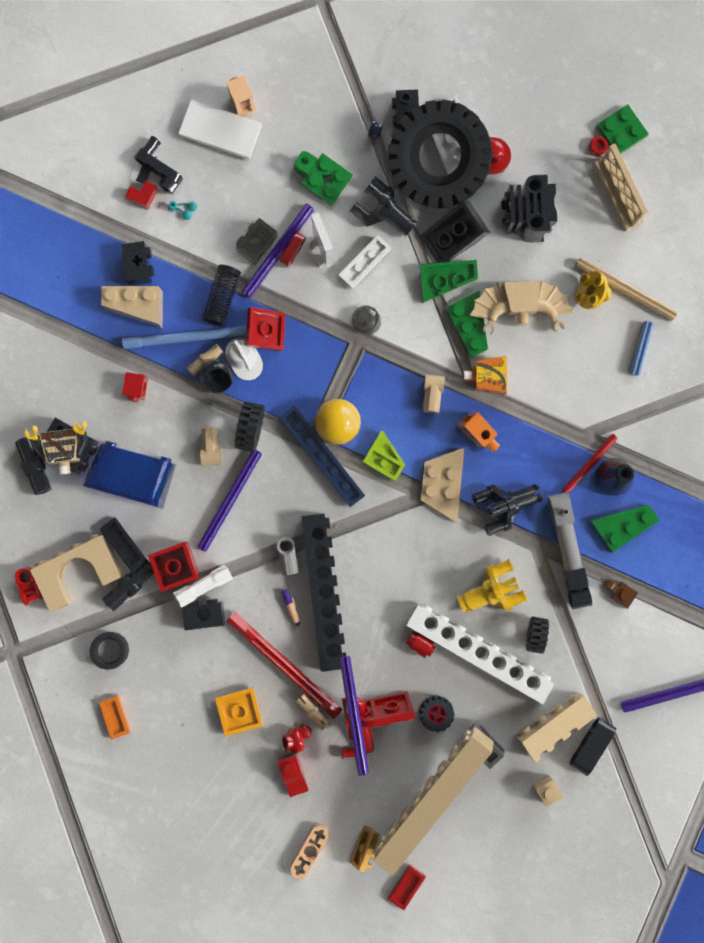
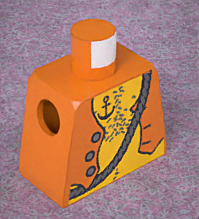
M507 356L476 361L474 370H464L463 381L474 382L475 391L505 395L507 393Z
M478 412L468 413L457 425L477 447H486L491 453L499 448L500 445L494 440L497 432Z

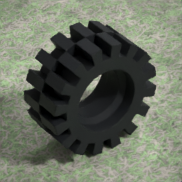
M534 616L530 618L526 635V651L540 654L545 652L549 634L548 619Z

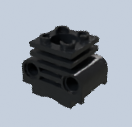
M548 175L529 176L522 190L521 185H517L515 191L514 186L509 185L507 192H504L501 207L502 210H505V218H502V227L506 228V234H510L512 228L513 234H517L520 229L521 237L524 241L535 243L544 242V234L551 233L552 226L558 220L554 204L556 184H548Z

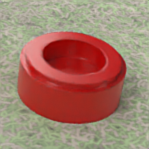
M601 136L594 137L589 143V152L596 157L604 155L608 149L607 140Z

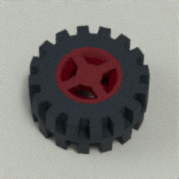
M433 695L424 699V702L421 703L419 717L426 729L432 732L445 731L454 721L453 706L446 698Z

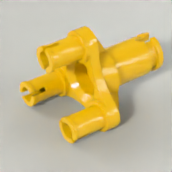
M510 559L496 565L491 564L487 566L483 585L463 593L462 596H457L461 609L465 614L469 610L473 611L490 603L507 612L513 609L512 607L528 601L524 590L510 596L505 595L520 589L519 583L514 584L517 582L516 577L499 584L498 576L514 570Z

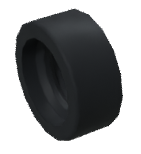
M107 632L100 634L91 643L89 650L90 658L101 669H115L128 658V642L119 633ZM112 639L120 645V656L114 662H105L99 656L98 648L104 640Z

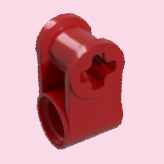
M31 567L21 568L15 573V581L25 606L38 599L44 600L30 571L33 569ZM24 571H27L30 575L28 581L23 579Z

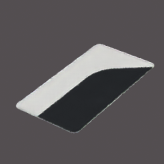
M153 153L152 156L157 158L158 155ZM136 161L130 179L144 184L151 171Z

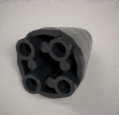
M607 459L595 471L597 486L606 495H622L630 490L634 482V470L622 459Z

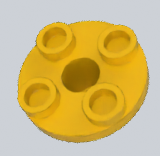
M592 271L581 275L574 298L576 303L584 309L592 310L609 300L611 289L608 287L607 279L602 273Z

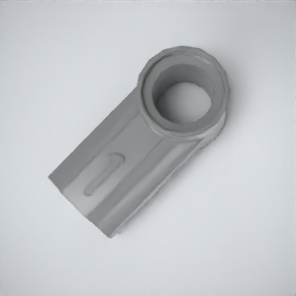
M283 537L277 543L282 576L299 573L294 541L289 537ZM284 540L291 543V549L288 551H284L280 547L281 542Z

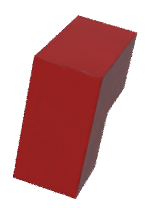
M145 181L141 191L130 186L125 198L148 210L158 188L155 184Z

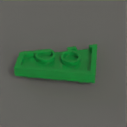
M477 260L420 264L423 303L477 280Z
M480 291L445 308L470 358L488 350L486 330L485 332L482 330L485 325L484 318L471 317L469 315L474 310V299L480 297Z
M648 504L589 522L610 552L613 553L660 520Z

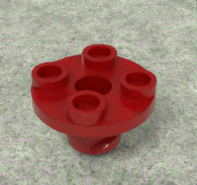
M490 137L492 159L489 175L503 173L511 161V150L502 139Z

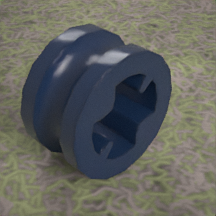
M374 120L369 128L368 136L372 135L374 139H377L382 131L383 124H378Z

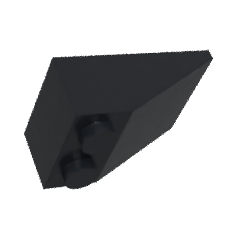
M462 201L422 233L420 238L436 262L443 263L451 261L491 232L471 202Z

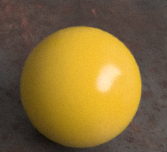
M332 399L325 402L318 409L315 416L317 433L324 441L334 445L350 442L359 432L361 425L358 410L352 403L344 399Z

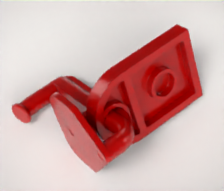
M408 691L364 701L357 697L366 754L372 753L375 748L371 727L387 726L391 723L415 719ZM342 698L349 740H352L346 698ZM342 748L341 759L355 757L354 748Z

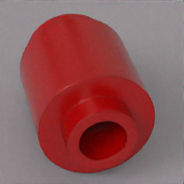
M414 631L406 642L410 650L423 658L426 656L430 657L436 648L433 646L434 641Z

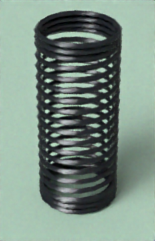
M220 264L216 270L217 273L213 280L214 283H212L213 286H211L212 289L209 293V299H207L208 302H206L207 305L202 319L214 325L225 326V319H227L226 316H228L229 306H231L230 303H232L231 300H233L232 297H234L235 287H237L236 284H238L237 281H239L238 278L241 275V271L232 266Z

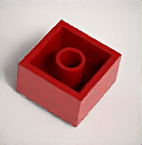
M182 542L148 555L161 592L201 578L189 542Z

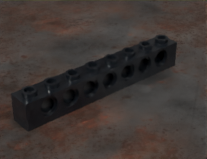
M325 513L301 516L321 672L340 670L339 659L347 655L346 652H342V644H345L344 633H340L339 625H343L341 613L337 614V606L340 605L339 594H335L334 586H338L337 576L332 574L335 560L334 555L330 556L329 548H333L332 537L327 535V529H330L329 517L325 518ZM315 529L323 531V536L319 540L312 537V532ZM317 548L325 550L324 558L318 559L315 557L314 552ZM319 567H325L328 570V575L325 578H320L317 575ZM322 586H327L330 589L328 597L320 595L319 590ZM326 605L333 609V613L330 616L322 614V608ZM327 625H332L335 628V633L331 636L326 635L324 632V628ZM329 645L337 647L338 652L335 655L327 653L326 648Z

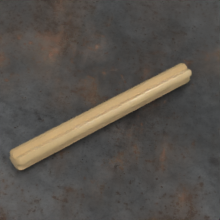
M579 258L576 268L585 273L592 271L602 273L606 277L609 287L667 320L673 321L677 316V311L584 258Z

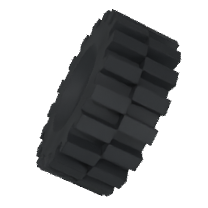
M245 401L242 405L235 433L234 447L236 449L255 452L263 425L264 405Z

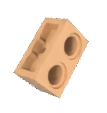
M236 76L226 82L237 115L243 117L256 112L253 95L245 76Z

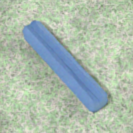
M644 321L629 371L631 375L638 376L641 373L654 326L652 322Z

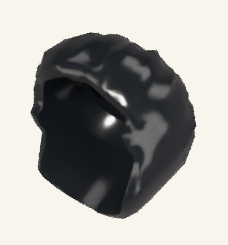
M212 360L203 365L199 371L201 384L212 393L224 392L233 383L230 366L222 360Z

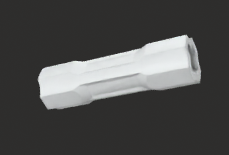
M223 565L203 579L179 589L173 595L180 608L195 601L202 594L215 587L224 585L233 578L228 568Z

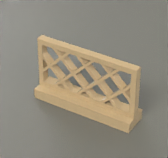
M612 144L603 158L595 162L594 167L624 230L627 231L641 225L648 211L616 144Z

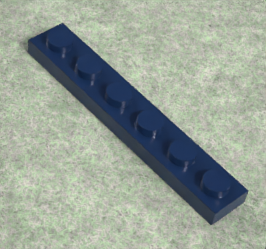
M295 405L280 416L286 427L350 508L365 497L362 490Z

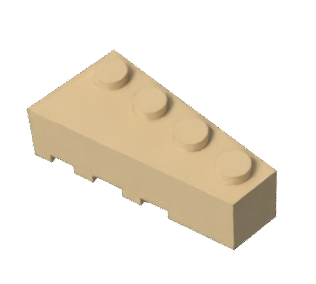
M581 693L571 695L567 698L568 702L563 705H556L551 709L552 712L550 714L538 717L535 720V724L530 727L525 726L519 730V734L516 737L535 763L541 759L539 757L541 753H549L555 749L554 746L557 741L561 742L568 739L572 734L571 730L578 731L597 716L584 695Z

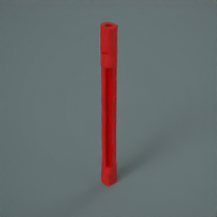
M234 612L227 619L226 622L252 644L330 717L335 719L343 709L318 688L241 616Z

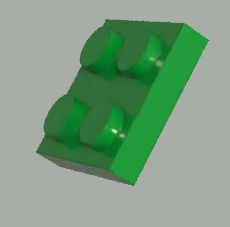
M628 104L596 125L602 137L607 140L608 145L616 144L620 154L649 135Z

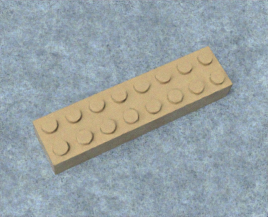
M475 726L471 731L468 729L463 734L460 745H455L451 749L447 761L443 760L439 764L435 776L431 775L427 779L423 791L419 790L415 794L411 805H407L403 809L399 820H395L389 827L387 835H383L379 839L378 846L374 850L376 855L373 861L391 876L395 874L492 753L494 741Z

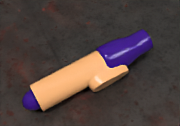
M284 590L281 592L284 603L287 606L293 623L299 626L301 620L296 611V602L289 595L288 591Z

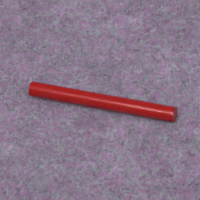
M611 434L562 489L564 493L567 492L569 494L618 439L616 435Z

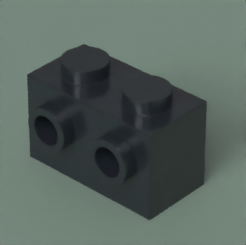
M418 89L396 90L395 97H392V109L396 111V115L392 117L393 127L397 128L399 125L398 121L404 115L410 113L412 108L419 105Z

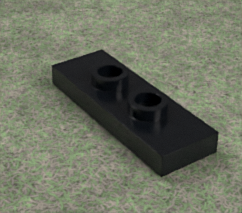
M116 517L100 528L101 532L132 573L148 562L147 558Z

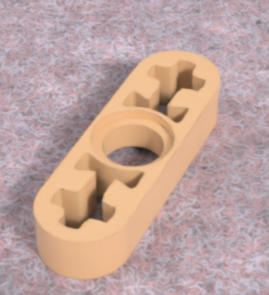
M324 824L313 826L292 862L291 874L294 878L303 879L307 876L326 843L329 831ZM322 829L324 837L320 836L316 844L313 842L317 834L315 831L319 832ZM307 846L314 847L316 852L313 856H307L304 853V849ZM303 858L305 860L303 865L304 872L300 871L297 873L295 866H300Z

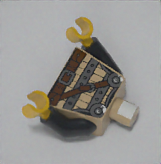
M76 421L73 429L39 433V436L37 435L38 428L36 426L32 428L34 433H30L27 428L24 433L26 438L31 439L30 441L35 451L43 461L50 465H58L59 475L71 474L70 463L79 462L80 457L84 455L88 447L87 432L85 431L87 427L86 421H83L82 427H79L78 421Z

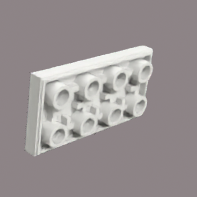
M191 99L179 131V136L250 160L262 123Z

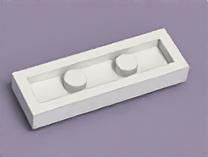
M377 235L339 274V277L353 289L391 250V247Z

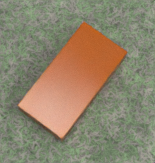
M119 695L99 702L111 740L129 734L131 730Z

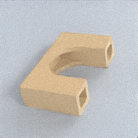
M98 534L87 538L88 542L82 545L80 542L70 546V551L66 553L60 551L52 555L53 559L47 562L42 560L35 564V568L30 570L50 612L57 611L72 603L63 583V571L67 564L74 559L83 558L88 560L94 566L103 586L120 580L124 576L105 536H99Z

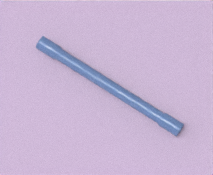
M247 325L166 335L122 338V344L124 349H132L152 345L246 337Z

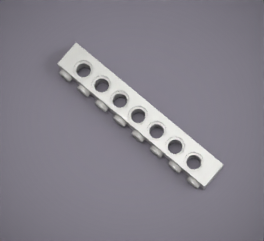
M416 605L405 624L406 626L539 703L544 704L554 686V683L550 681V676L543 672H540L538 675L533 672L534 667L525 662L522 665L516 662L517 657L508 652L506 655L500 653V648L491 642L489 645H486L482 642V637L475 633L472 636L465 632L466 628L458 623L453 626L448 623L449 618L440 613L438 616L431 613L433 609L427 605ZM429 617L435 621L432 628H426L424 625V621ZM445 627L451 629V635L448 638H443L441 635V631ZM462 637L468 639V645L464 648L458 645V641ZM479 647L485 649V654L482 657L475 655V651ZM495 657L502 659L499 667H494L492 664ZM512 667H518L519 670L518 675L515 677H511L509 674ZM533 676L536 682L533 686L529 687L527 686V679Z

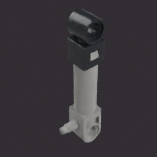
M567 492L548 496L547 502L552 525L556 529L564 566L563 576L566 589L569 590L568 599L572 610L592 606V596L588 588L586 570L582 566L573 525L575 520L570 497Z

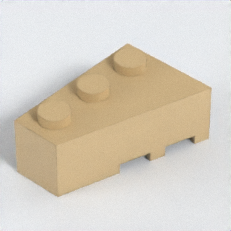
M102 286L101 305L107 311L162 329L163 291L159 286Z

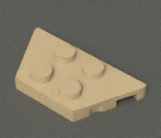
M463 448L424 462L420 501L434 508V510L448 517L453 522H457L464 458Z

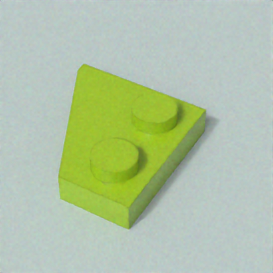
M381 430L363 463L396 482L405 463L388 440L384 431Z

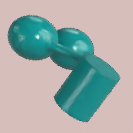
M170 201L168 209L170 212H174L176 209L180 210L183 213V219L189 220L192 217L191 211H195L198 205L196 202L176 205V202ZM188 205L189 210L183 211L177 206Z

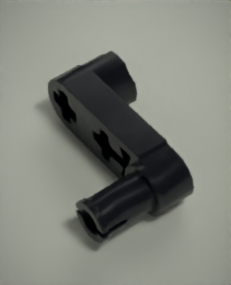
M151 136L145 146L140 148L135 154L134 159L146 169L162 178L159 186L165 192L173 194L183 181V177L177 171L152 156L158 146L161 145V142L156 137Z

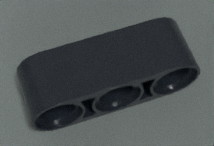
M601 717L596 718L571 757L569 765L585 776H588L614 737L616 727Z

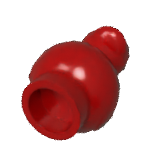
M302 723L300 730L298 728H291L287 734L282 736L283 748L294 753L302 752L305 749L304 739L312 736L311 727Z

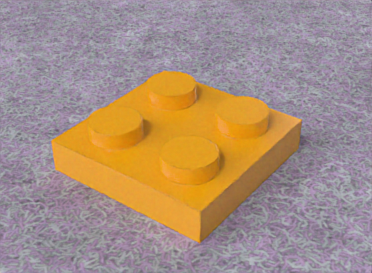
M254 687L215 698L225 737L263 726Z

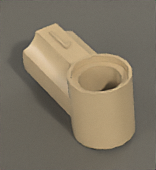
M425 375L423 412L439 413L441 393H443L445 382L444 376Z
M209 427L201 429V465H221L222 456L221 449L219 448L218 428Z

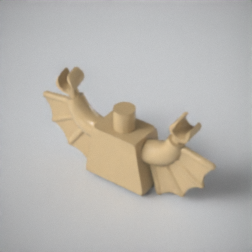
M543 280L541 282H504L502 286L500 282H497L491 288H484L482 295L478 299H474V310L469 315L471 317L486 318L488 323L483 326L482 330L485 332V328L491 326V335L495 331L493 324L501 314L507 313V316H517V326L529 325L528 315L542 312L552 321L551 329L554 332H558L557 324L559 323L561 329H565V323L558 321L556 317L574 313L575 310L569 305V297L563 295L557 285H548Z

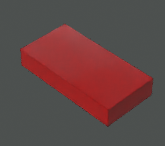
M409 864L387 897L388 900L402 910H405L425 880L426 875Z

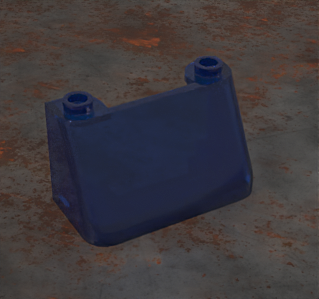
M106 441L105 444L101 443L83 486L163 509L176 467L175 464L171 463L172 459L163 456L157 459L116 447V443Z

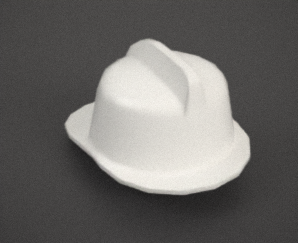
M241 337L235 338L228 343L225 354L235 374L243 380L256 379L263 370V362L256 348L246 346V338Z

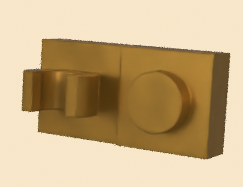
M366 825L363 826L350 863L361 872H365L366 868H372V865L368 862L370 858L375 857L373 851L380 836L373 828Z

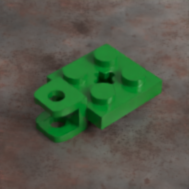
M302 151L295 160L294 170L305 178L301 186L331 207L353 176L352 173L324 153L317 160L309 152ZM330 176L332 183L324 184V178L322 177Z

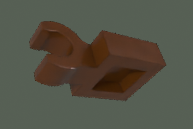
M606 579L602 586L613 592L610 598L626 609L630 607L638 595V592L623 582L617 585L610 579Z

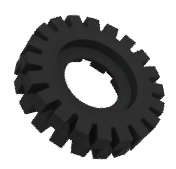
M432 100L412 108L410 113L404 115L398 121L399 125L397 128H394L391 134V143L388 145V165L395 184L405 196L420 205L433 208H447L468 200L481 188L491 167L492 146L484 123L473 111L451 100ZM437 133L452 136L458 142L461 150V158L457 168L452 173L441 177L427 173L419 159V152L423 142L429 136Z

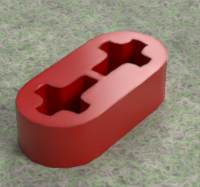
M298 232L295 234L280 259L281 264L288 268L291 266L306 241L304 235Z

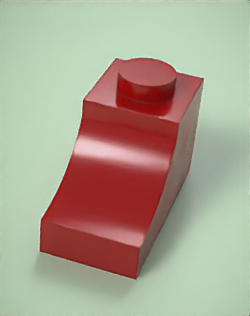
M298 753L280 757L277 763L289 796L293 797L308 792L309 788Z

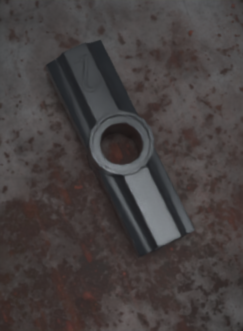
M23 437L15 442L22 460V470L26 477L29 478L35 495L47 493L52 488L45 472V462L35 451L30 441L31 439Z
M148 561L134 573L128 572L117 582V586L102 599L108 608L115 611L143 587L142 585L154 574L151 563Z

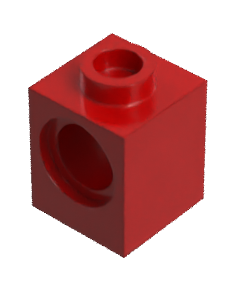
M126 372L122 395L127 398V401L139 402V399L145 400L148 377L143 374Z

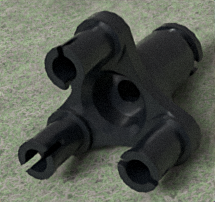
M377 176L373 178L364 193L377 202L375 209L369 212L356 201L349 211L362 220V224L366 227L385 220L400 233L403 232L405 237L417 223L416 220H413L409 214L396 205L395 189L390 185L387 186Z
M492 484L487 486L485 490L473 493L472 499L475 505L492 500L494 504L488 505L487 510H496L490 512L489 515L492 518L496 515L500 517L499 520L484 525L486 534L491 536L500 531L506 532L511 530L514 517L519 513V510L535 505L537 502H542L543 494L533 495L534 492L541 490L539 486L533 484L515 492H505Z

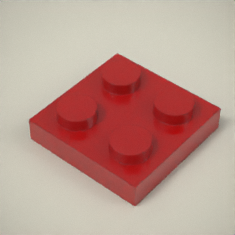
M253 307L248 308L246 346L283 351L285 313Z

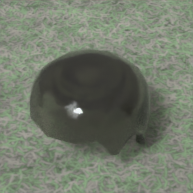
M363 305L355 309L351 317V323L359 333L372 335L381 326V316L372 306Z

